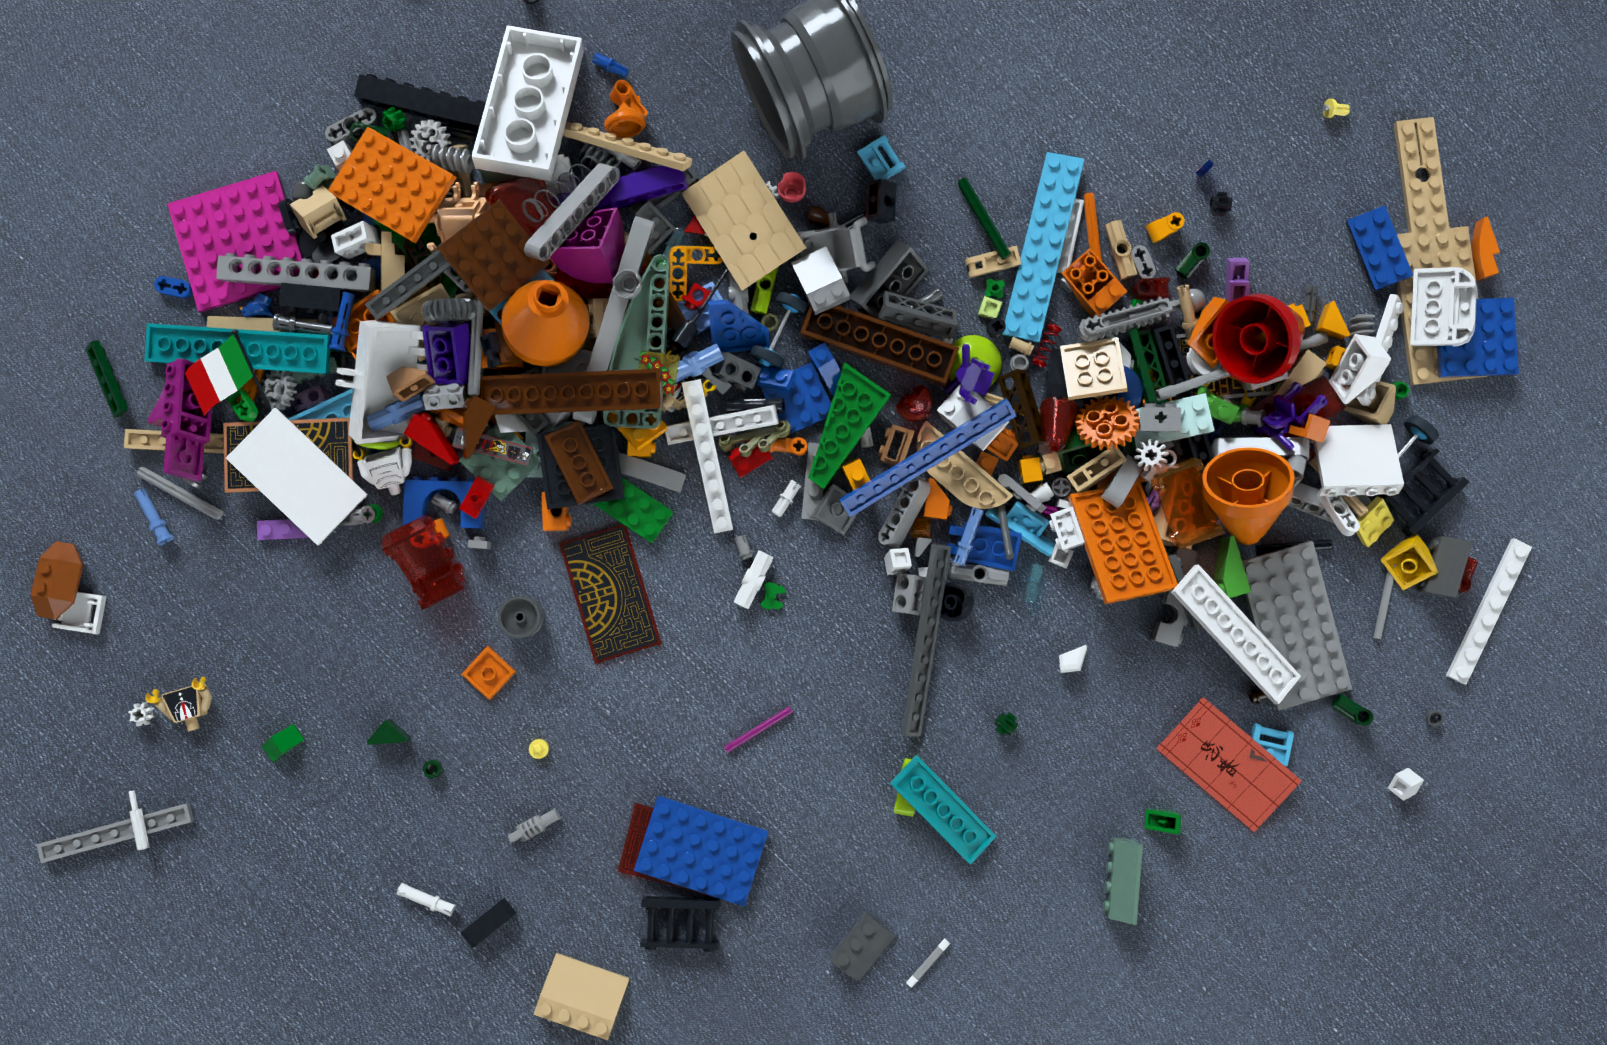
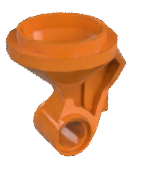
M618 80L609 97L614 104L619 106V109L605 119L604 129L607 133L616 134L617 137L630 138L638 135L645 128L648 111L641 105L640 96H636L630 84L624 80Z

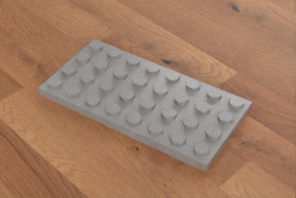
M1313 541L1242 560L1251 592L1246 593L1245 596L1253 624L1301 676L1279 704H1275L1276 709L1279 711L1351 690L1350 678Z

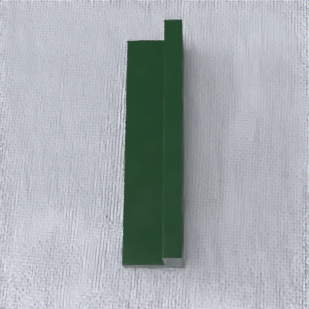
M1137 328L1129 330L1127 338L1137 374L1141 381L1145 402L1153 404L1169 402L1170 398L1159 402L1155 395L1154 389L1164 388L1166 383L1151 330L1137 331ZM1147 335L1148 344L1146 347L1141 345L1139 336ZM1145 352L1153 356L1154 360L1151 365L1146 363ZM1150 370L1158 374L1159 378L1156 383L1151 381Z

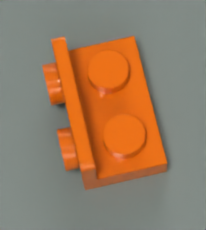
M1004 428L986 449L1007 462L1018 446L1014 430Z

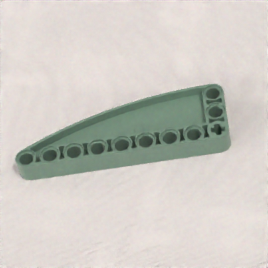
M658 254L654 256L641 278L642 289L635 298L631 299L615 343L609 371L648 369L647 365L639 363L641 351H646L645 356L649 355V358L659 357L660 364H663V367H665L671 267L665 255ZM659 260L666 261V266L663 269L656 268V263ZM659 279L665 281V285L661 289L655 287V282ZM656 299L664 300L661 308L654 307ZM656 318H661L663 321L659 328L653 327L652 324ZM656 337L662 341L659 347H653L651 344L652 340ZM662 409L603 411L604 422L612 427L656 429L660 426L662 419ZM615 412L618 415V419L615 423H610L608 416L610 413ZM630 414H636V423H628L627 418ZM650 415L657 419L656 423L653 422V425L647 422V418H650Z

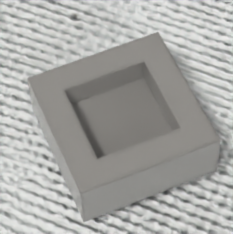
M474 536V540H468V548L491 550V542L486 541V537Z

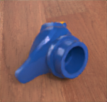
M258 292L254 300L249 301L245 307H240L242 315L244 317L266 315L274 318L275 315L270 310L273 298Z

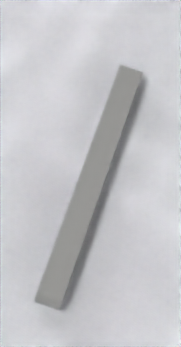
M635 216L618 272L624 269H631L640 275L654 231V221ZM611 291L586 372L609 371L618 333L631 299L619 298ZM597 411L574 412L573 419L592 425Z

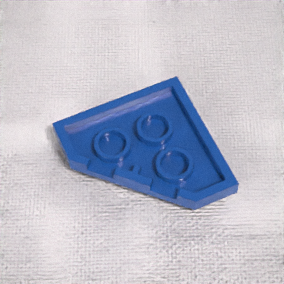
M728 300L708 301L712 345L717 344L721 353L750 351L754 345L770 348L769 329Z

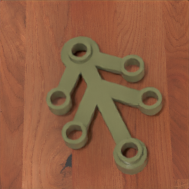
M779 420V424L771 425L768 428L750 429L749 431L751 432L735 436L724 434L719 437L718 444L722 451L727 452L734 448L735 443L750 440L748 444H742L739 447L740 454L743 457L751 455L752 450L757 444L761 452H767L777 438H785L790 434L791 425L786 420Z

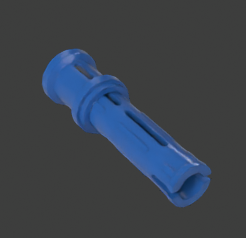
M343 292L336 327H333L331 331L333 333L331 344L328 345V348L332 350L346 351L344 347L346 338L349 336L347 329L355 297L354 294ZM346 304H347L346 313H345V317H344V320H343L344 311H345V307H346Z

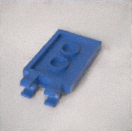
M967 522L964 523V528L950 524L949 534L958 535V542L962 539ZM979 525L972 543L973 549L970 550L966 562L1015 571L1022 533L1009 530L1014 558L1008 560L1006 559L1001 529ZM947 543V546H951L950 554H956L959 545Z

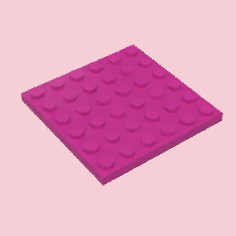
M277 171L167 203L199 312H205L257 296L258 292L264 294L281 288V286L224 282L216 279L218 256L233 253L237 254L238 257H244L245 254L255 255L257 259H263V256L275 257V260H282L283 257L293 258L297 262H301V259H304L299 247L298 237H292L287 232L281 216L279 201L286 199ZM240 264V265L238 266V268H237V271H238V272L242 271V269H243V265H242V264ZM261 265L258 266L256 269L257 274H259L262 270ZM280 267L276 268L275 275L280 274ZM299 268L294 271L295 277L300 273Z

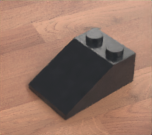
M1052 348L1041 404L1079 411V409H1082L1084 398L1068 400L1060 349Z

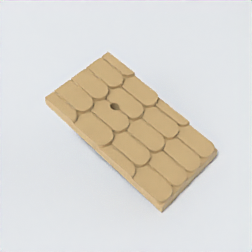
M742 151L682 192L684 199L742 291L806 249V246L745 151ZM751 233L757 234L756 240L750 238Z

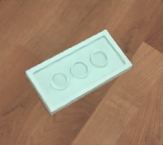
M1206 393L1157 404V407H1165V404H1177V407L1181 408V431H1140L1139 424V431H1136L1135 445L1136 448H1143L1140 443L1144 442L1146 446H1149L1148 439H1151L1152 445H1154L1156 440H1159V444L1214 432ZM1159 412V414L1155 416V419H1158L1159 423H1162V420L1166 419V416H1163L1162 412Z

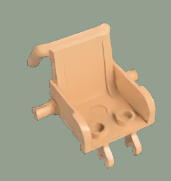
M456 182V186H453V198H445L438 207L437 213L429 221V223L435 224L437 235L440 236L442 244L493 205L491 197H479L478 182H474V185H471V198H461V184ZM434 243L427 244V248L432 254L437 251Z

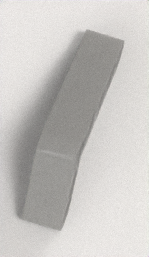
M1299 455L1290 456L1286 461L1291 465L1294 472V493L1287 506L1334 523L1317 497L1319 490L1300 483L1304 475L1305 458ZM1334 507L1337 513L1342 514V510L1339 507ZM1349 507L1351 512L1357 518L1358 515Z

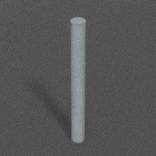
M1388 570L1373 638L1380 640L1394 581L1393 576Z

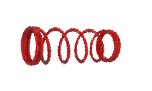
M1048 324L1047 329L1049 332L1043 334L1046 340L1041 342L1056 344L1048 340L1045 334L1059 336L1050 330L1060 333L1062 329L1057 325ZM1040 342V345H1041L1043 348H1039V349H1043V350H1047V351H1049V352H1052L1051 350L1045 348V347L1041 344V342ZM1037 349V353H1038L1040 356H1035V357H1040V358H1044V359H1046V360H1049L1048 358L1042 356V355L1038 352L1039 349ZM1033 357L1032 363L1040 367H1046V362Z

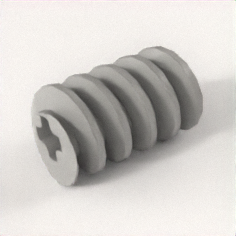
M439 144L434 146L430 162L446 171L464 172L466 174L472 172L474 163L468 149H464L462 153V149L459 147L455 151L453 146L449 147V149L446 145H443L442 148Z
M1359 314L1351 318L1350 323L1354 325L1350 326V330L1353 331L1350 334V338L1352 339L1355 334L1369 336V334L1375 333V330L1369 329L1370 326L1375 325V322L1369 321V319L1375 318V315Z

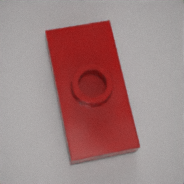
M476 476L459 509L474 519L478 518L495 485L481 476Z

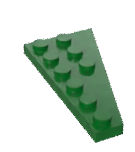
M845 362L808 476L811 481L823 489L827 487L891 397L890 393Z

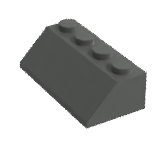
M897 240L876 264L875 268L870 271L850 295V300L865 315L879 319V313L883 307L884 292L888 291L907 297L929 271V268L911 246ZM889 299V302L897 304L894 300Z

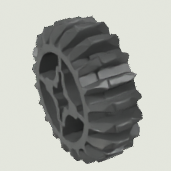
M468 298L435 299L426 301L423 304L422 314L424 315V320L428 323H457L474 319L476 317V306L474 300Z

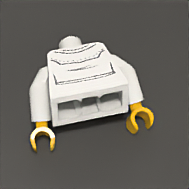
M402 437L399 439V443L403 446L402 450L400 447L367 456V451L360 448L362 453L360 457L354 451L353 457L359 460L357 464L362 478L375 485L377 489L388 487L391 495L399 494L402 491L399 484L404 483L412 465L411 449H409L413 444L412 439L408 437L409 442L406 445L403 444Z

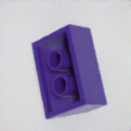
M451 322L422 326L428 374L435 380L436 383L434 384L449 385L456 383L463 385L468 383L470 358L468 323Z

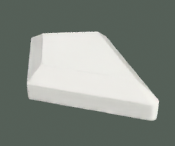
M1086 645L1059 655L1061 673L1081 671L1087 651Z

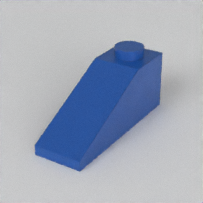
M824 342L808 351V357L813 362L814 367L834 398L837 383L842 372Z

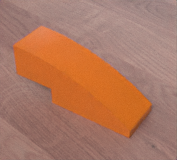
M1488 216L1477 221L1473 231L1472 256L1476 281L1499 273L1494 255L1500 253Z

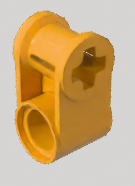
M1174 212L1149 223L1145 228L1154 244L1177 232L1184 225L1185 220L1182 214ZM1171 221H1177V224L1172 225Z

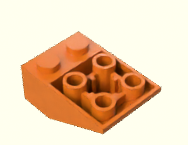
M1091 248L1061 273L1082 307L1092 318L1095 315L1099 317L1127 292Z

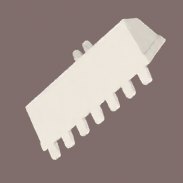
M381 320L360 322L355 370L337 368V373L353 376V381L339 379L335 383L338 386L353 388L348 435L355 440L356 444L399 440L401 437L403 440L408 439V436L403 433L414 415L401 423L388 425L378 431H373L370 428L367 416L399 400L391 391L386 378L387 375L402 366L428 372L426 364L417 363L418 356H426L425 348L419 347V339L424 340L423 331H420L421 326Z

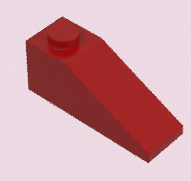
M426 412L414 414L403 434L449 464H458L460 462L458 455L439 424L433 420V417Z

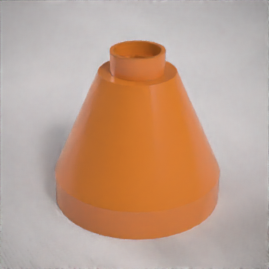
M535 280L523 284L510 294L506 300L501 318L502 334L510 350L525 362L537 366H556L574 358L581 351L587 340L590 324L587 307L578 293L569 286L553 280Z
M1252 447L1228 450L1214 457L1206 465L1202 476L1203 495L1231 536L1235 537L1238 543L1244 545L1255 544L1267 533L1291 501L1294 493V472L1291 465L1283 457L1272 451Z

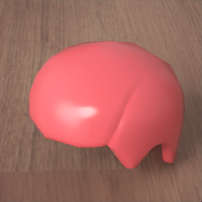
M798 172L785 173L782 181L778 183L780 198L790 203L801 200L806 194L805 178Z

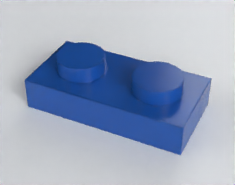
M760 366L761 370L755 382L756 385L790 390L796 377L793 370Z

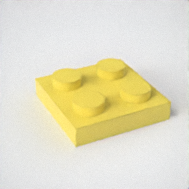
M1379 496L1367 506L1368 511L1363 516L1356 518L1360 524L1356 534L1361 543L1368 548L1378 540L1379 536L1394 521L1384 499Z

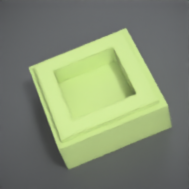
M984 296L978 315L991 320L997 318L1002 302Z

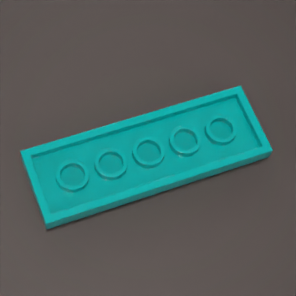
M916 755L889 783L968 864L971 865L996 838V835L919 756Z

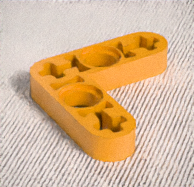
M674 246L670 249L669 290L671 294L673 291H676V285H672V281H683V286L679 285V291H682V295H679L677 299L676 295H673L675 301H682L683 294L686 295L687 263L720 264L723 262L721 256L717 258V261H714L713 257H707L708 261H705V249H708L707 253L713 254L716 250L715 247ZM677 249L683 253V256L679 257V263L683 262V266H672V262L677 263V258L673 256V252H676ZM696 249L702 253V257L698 261L692 258V252ZM676 268H680L683 272V276L680 279L673 277L672 273Z

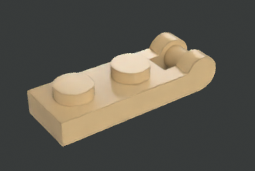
M1017 246L1008 248L1011 256L1005 260L1001 259L997 251L965 259L966 266L969 267L970 271L968 272L969 278H976L1021 265ZM981 262L982 268L977 269L976 263Z

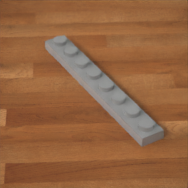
M190 802L143 815L147 834L194 821ZM130 818L36 845L40 862L44 863L135 837Z

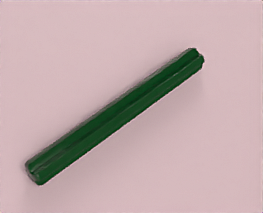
M963 177L958 181L959 188L1001 259L1009 258L1011 256L1010 250L968 179Z

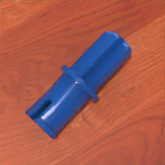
M599 52L594 54L593 58L595 59H592V63L606 69L607 73L612 72L623 79L629 74V69L615 62L614 58L610 59Z

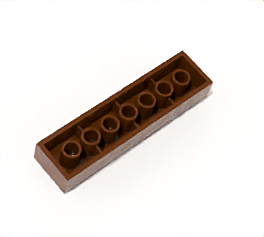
M810 305L800 332L801 337L820 344L825 342L826 346L943 387L946 386L959 349L957 346L839 305L817 315L814 314Z

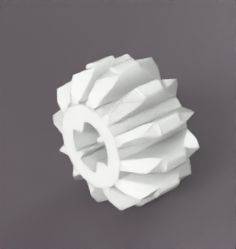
M1148 439L1149 446L1141 442L1140 444L1144 449L1136 448V452L1141 453V455H1136L1135 459H1142L1137 465L1140 467L1145 464L1144 471H1147L1149 466H1151L1152 472H1155V465L1159 469H1163L1160 461L1163 463L1168 462L1162 456H1167L1169 453L1166 451L1161 452L1166 446L1163 444L1158 448L1159 440H1156L1154 445H1152V440ZM1149 451L1157 454V457H1154L1155 460L1151 461L1150 458H1146Z

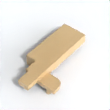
M381 231V244L365 243V252L368 255L381 256L382 292L405 274V255H395V243H392V232Z

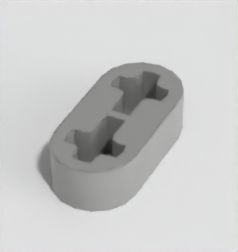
M1138 245L1131 250L1137 277L1141 281H1149L1156 273L1155 266L1147 248ZM1137 250L1139 253H1143L1141 257L1142 262L1139 257H1135ZM1144 267L1146 270H1150L1148 277L1146 274H1142Z

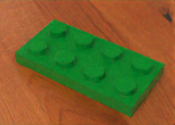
M622 478L625 499L594 503L593 505L653 544L674 512Z

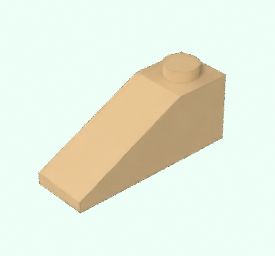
M1309 349L1301 352L1292 367L1287 371L1288 378L1281 380L1268 398L1274 399L1276 395L1281 396L1285 394L1294 382L1300 383L1301 386L1315 378L1318 379L1323 374V368L1327 363Z
M1112 446L1109 451H1104L1069 474L1067 480L1070 482L1075 493L1088 491L1127 459L1119 448L1115 449Z

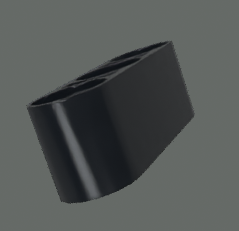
M503 898L460 934L469 946L474 948L513 917L516 911L506 898Z

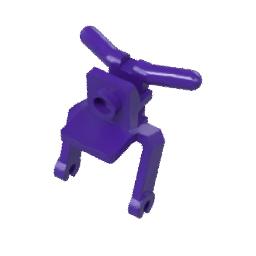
M968 344L962 346V364L956 372L957 377L948 385L945 392L946 394H951L961 384L959 394L965 399L964 401L976 405L977 399L970 394V390L986 395L994 377V372L989 371L991 366L982 360L972 358L970 362V346Z
M1294 382L1283 396L1276 395L1274 397V408L1276 411L1263 418V423L1268 426L1258 427L1256 425L1254 431L1268 434L1269 436L1272 435L1287 450L1292 451L1294 444L1283 434L1289 432L1290 426L1297 424L1300 426L1305 425L1309 414L1315 415L1327 404L1328 400L1325 399L1326 396L1319 395L1301 416H1297L1295 405L1291 400L1301 392L1302 387L1300 383Z

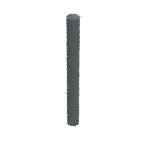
M1003 504L998 506L997 510L1006 559L1011 560L1014 558L1005 506Z

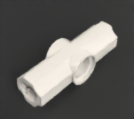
M758 550L751 567L748 568L741 582L742 586L736 595L734 603L747 609L750 608L757 591L759 592L765 580V574L773 559L772 556Z

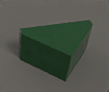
M387 719L367 740V745L407 742L411 740V736L394 721Z

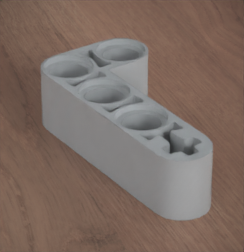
M919 476L900 487L902 491L879 532L878 539L881 544L898 548L903 543L930 492V484Z

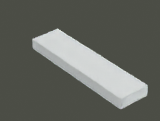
M1075 198L1057 273H1062L1071 265L1084 200Z

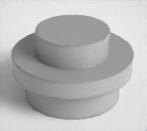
M1016 354L1010 360V367L1012 370H1027L1029 360L1023 354Z

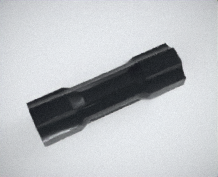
M727 399L726 413L775 405L777 414H785V399Z

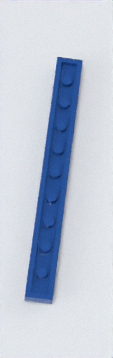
M1006 398L839 499L849 517L1016 417L1012 406Z

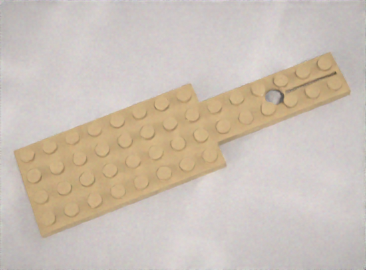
M1434 117L1396 121L1394 123V131L1409 232L1397 234L1413 273V277L1397 282L1398 296L1404 304L1401 319L1410 384L1412 386L1487 377L1439 378L1437 346L1410 345L1414 269L1460 267L1471 273L1475 281L1476 277L1468 226L1449 228ZM1419 168L1428 171L1429 178L1426 182H1421L1420 179L1416 178L1415 173Z

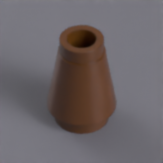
M812 204L806 219L810 220V223L829 227L828 212L819 205L815 206Z

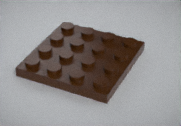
M500 199L437 248L488 312L550 264L548 260L540 261L525 255L524 247L530 237Z

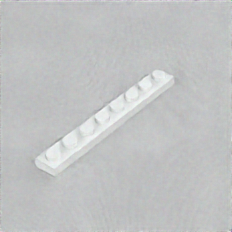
M701 379L683 382V392L714 533L733 530Z
M1515 538L1510 540L1446 674L1447 677L1461 684H1467L1532 549L1531 546Z

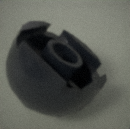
M945 584L940 617L946 621L955 622L966 619L974 608L973 594L962 584Z

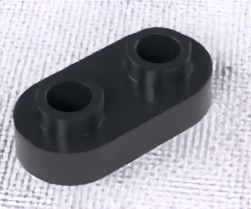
M286 198L279 201V209L287 232L294 237L299 235L303 228L290 206L294 201Z

